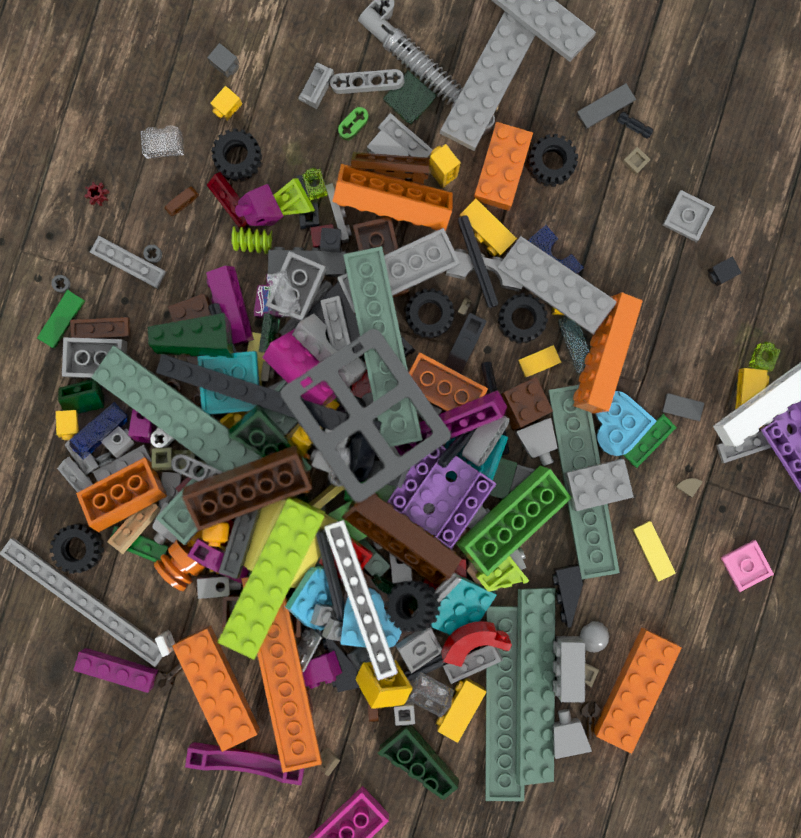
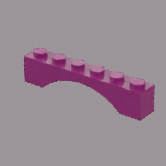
M192 742L188 747L185 768L198 770L248 772L266 776L282 783L295 785L302 784L305 770L303 768L283 773L279 755L229 748L222 752L219 746Z

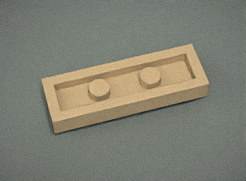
M153 503L132 514L107 542L121 554H124L159 514L161 509Z

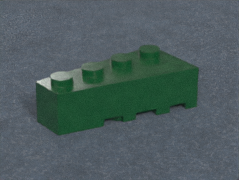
M225 313L148 326V344L156 354H190L191 356L209 355L210 357L226 356L227 358H234L231 323Z
M259 405L255 406L228 430V437L238 441L261 458L295 446ZM299 450L307 471L312 468L310 460Z
M411 724L403 725L380 745L377 752L380 756L386 757L394 766L400 767L408 773V776L421 782L425 788L442 800L458 789L459 778Z

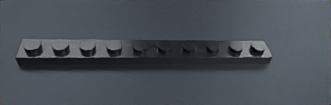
M165 354L161 355L156 373L295 418L282 400L279 391ZM301 399L321 427L333 430L347 420V413Z

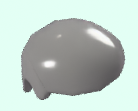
M592 621L584 626L580 632L579 637L585 642L586 651L599 652L609 642V632L603 623Z

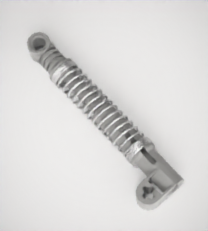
M374 0L362 12L358 22L383 43L385 50L393 52L392 56L396 55L397 60H402L401 64L405 63L406 68L411 69L410 73L414 71L415 77H420L419 81L425 77L424 85L428 82L431 83L428 89L434 85L433 93L437 90L440 91L437 97L444 94L445 96L442 98V101L446 98L449 99L446 105L453 102L452 110L461 93L460 91L463 89L461 84H456V79L452 80V75L447 76V71L442 72L443 67L438 68V63H434V59H429V55H425V51H420V47H416L415 42L411 43V38H407L403 31L399 28H394L388 22L393 15L394 0ZM494 115L484 134H488L491 131L495 122Z

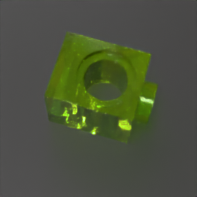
M311 168L302 174L309 200L328 195L321 169ZM313 179L320 181L316 187L310 186L309 183Z
M770 342L757 344L749 366L759 370H767V373L772 372L780 349L775 348L776 345ZM764 351L768 354L767 361L762 358Z

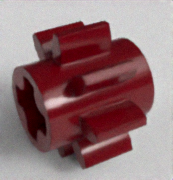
M92 182L90 187H85L87 194L84 197L91 199L89 202L91 205L98 203L99 206H102L104 201H109L106 198V194L110 192L104 189L105 185L103 183H100L98 186Z

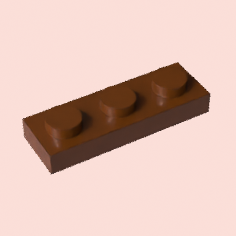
M128 317L70 320L71 338L130 337V319Z

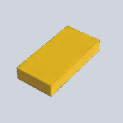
M554 345L518 360L525 378L561 363Z

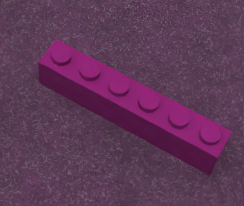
M497 390L439 414V417L449 429L451 439L503 418L507 406ZM425 421L419 423L422 436L421 441L395 446L400 456H403L432 435V431Z

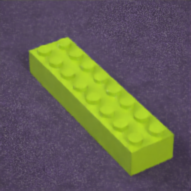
M293 496L287 499L218 643L255 659L325 517L324 511Z

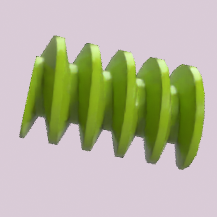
M233 226L231 240L235 251H238L241 247V251L245 252L248 247L250 253L254 252L256 248L257 253L260 254L263 249L264 253L268 254V250L272 246V230L267 235L266 229H264L260 235L258 229L252 234L251 228H248L247 232L244 233L243 227L237 232L235 226Z

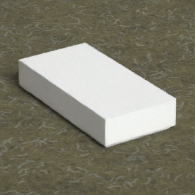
M167 630L155 638L162 657L174 650L172 645L175 641L171 631Z

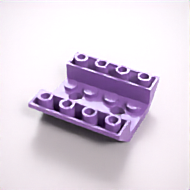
M801 401L787 407L788 410L786 412L776 415L771 423L763 425L761 431L801 492ZM787 425L792 427V434L787 431Z
M440 446L409 469L402 488H396L387 502L393 505L394 509L400 514L408 516L411 521L423 527L427 532L452 549L496 483L457 456L454 457L446 468H442L437 464V461L446 448ZM448 471L456 473L455 481L449 482L446 480L445 476ZM427 503L434 505V512L431 514H426L423 511V507Z

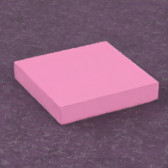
M752 540L720 557L739 592L774 575L756 540Z

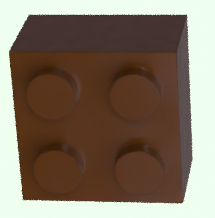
M537 377L500 394L507 406L505 415L509 418L512 430L521 428L553 412Z

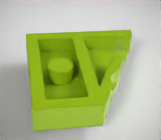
M292 179L273 195L283 215L315 211L299 179Z
M510 556L488 576L480 572L475 575L488 592L498 590L501 587H511L515 583L523 582L524 584L529 582Z

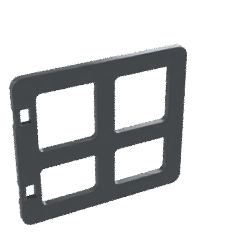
M376 329L367 331L284 386L280 392L282 400L355 502H362L446 443L451 436L449 429L380 331ZM360 344L363 349L354 354L351 348ZM374 349L398 385L369 406L363 408L342 380L338 371L368 350ZM310 377L312 383L303 388L300 382ZM322 381L328 384L349 414L347 421L329 433L322 431L300 399L302 394ZM404 398H408L432 431V435L403 456L397 457L373 424V420ZM356 431H360L384 464L383 470L362 484L357 481L335 449L337 444Z

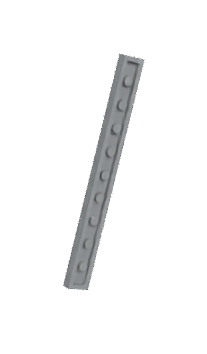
M10 538L0 552L1 556L151 665L157 666L162 659V655L155 640L19 541Z

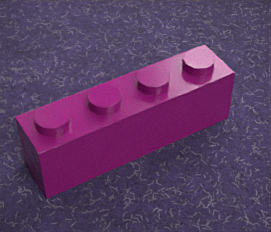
M226 265L206 272L207 285L212 293V303H218L222 313H225L229 319L234 346L253 341L254 337L235 267Z
M88 648L79 651L73 670L146 693L153 689L155 676L158 673V669Z

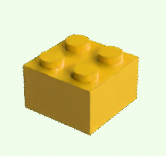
M396 660L394 662L397 667V674L378 680L372 662H364L355 680L371 709L399 706L406 703L413 688Z

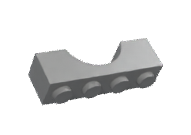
M455 249L460 265L447 270L446 276L465 279L474 270L470 255L466 253V250ZM481 254L486 269L497 275L501 288L521 291V284L498 269L503 258L493 257L490 259L485 258V255Z
M314 313L298 323L292 335L319 362L337 352L326 339L325 332L327 326ZM358 357L341 368L338 374L349 388L362 378L367 367Z

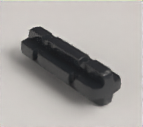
M622 112L618 117L617 121L620 124H626L627 128L638 134L641 133V136L646 139L650 138L653 133V128L648 125L647 127L644 126V123L634 117L630 118L625 112Z

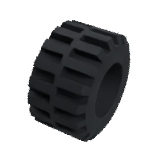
M234 128L233 132H230L228 129L225 131V135H218L220 139H215L213 142L215 147H212L211 150L213 153L212 160L218 171L225 178H231L236 182L238 179L242 182L245 181L246 177L252 178L253 173L257 174V168L261 167L262 154L252 134H247L243 129L239 132L237 128ZM234 147H244L248 151L246 159L240 164L227 162V154Z
M549 134L545 135L544 139L541 137L533 145L528 158V170L532 172L531 176L533 179L537 178V183L543 182V186L548 187L551 184V187H556L557 184L562 185L571 177L578 164V153H575L577 149L575 146H571L572 141L570 139L566 141L564 140L566 137L563 135L559 138L558 134H553L552 137ZM547 152L559 154L563 160L562 168L557 170L547 168L542 161V155Z
M426 288L421 292H416L409 299V303H407L406 321L408 326L416 335L418 334L422 338L428 337L432 339L433 337L441 336L450 328L454 318L452 301L442 291H436L434 288H431V290ZM433 303L440 308L441 318L437 323L428 325L419 319L418 311L423 304Z
M520 293V295L512 296L501 307L498 314L499 329L510 341H516L520 344L524 342L529 343L539 337L545 330L546 323L548 322L546 315L548 313L544 309V303L541 304L538 297L534 298L531 294L525 295V293ZM518 308H525L533 315V324L526 330L517 328L512 322V313Z
M80 523L66 526L53 536L55 540H51L50 545H53V548L50 549V553H53L54 556L51 559L52 561L56 560L57 563L55 565L62 567L64 572L69 571L71 574L82 573L96 566L102 558L101 553L104 552V548L101 545L104 544V541L99 538L101 534L96 533L87 524L82 525ZM73 537H78L85 543L86 553L82 559L74 558L69 552V543Z
M404 581L391 589L392 593H388L387 598H389V601L386 602L385 606H388L386 614L390 615L389 621L394 622L393 626L395 628H400V631L416 632L431 628L433 626L432 623H436L438 620L436 615H440L438 607L441 606V602L437 601L439 595L434 594L435 589L429 587L430 584L423 583L422 581ZM412 596L418 602V611L414 617L408 610V602Z

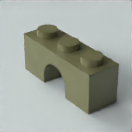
M172 448L152 449V468L156 472L175 471L171 463L177 455H185L206 464L204 460L190 450H174ZM185 459L179 462L180 470L186 467L187 462Z

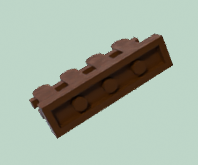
M353 152L351 168H360L402 180L413 178V183L424 185V179H428L430 158Z

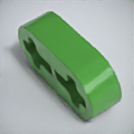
M362 107L355 108L340 123L338 131L342 139L351 140L367 124L369 117L366 109ZM363 113L364 120L359 119L355 123L354 121L357 119L356 114L361 115ZM351 125H353V126L350 128V132H351L350 134H348V133L343 134V133H344V130H343L344 127H345V128H349Z

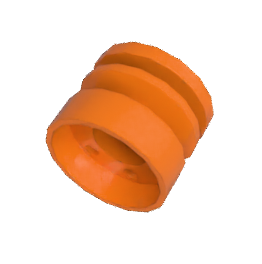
M176 540L168 548V552L172 557L163 554L161 560H157L154 563V567L167 583L180 591H184L187 588V584L193 582L190 574L198 576L206 567L188 557L191 549L188 548L187 544L184 545L179 540Z

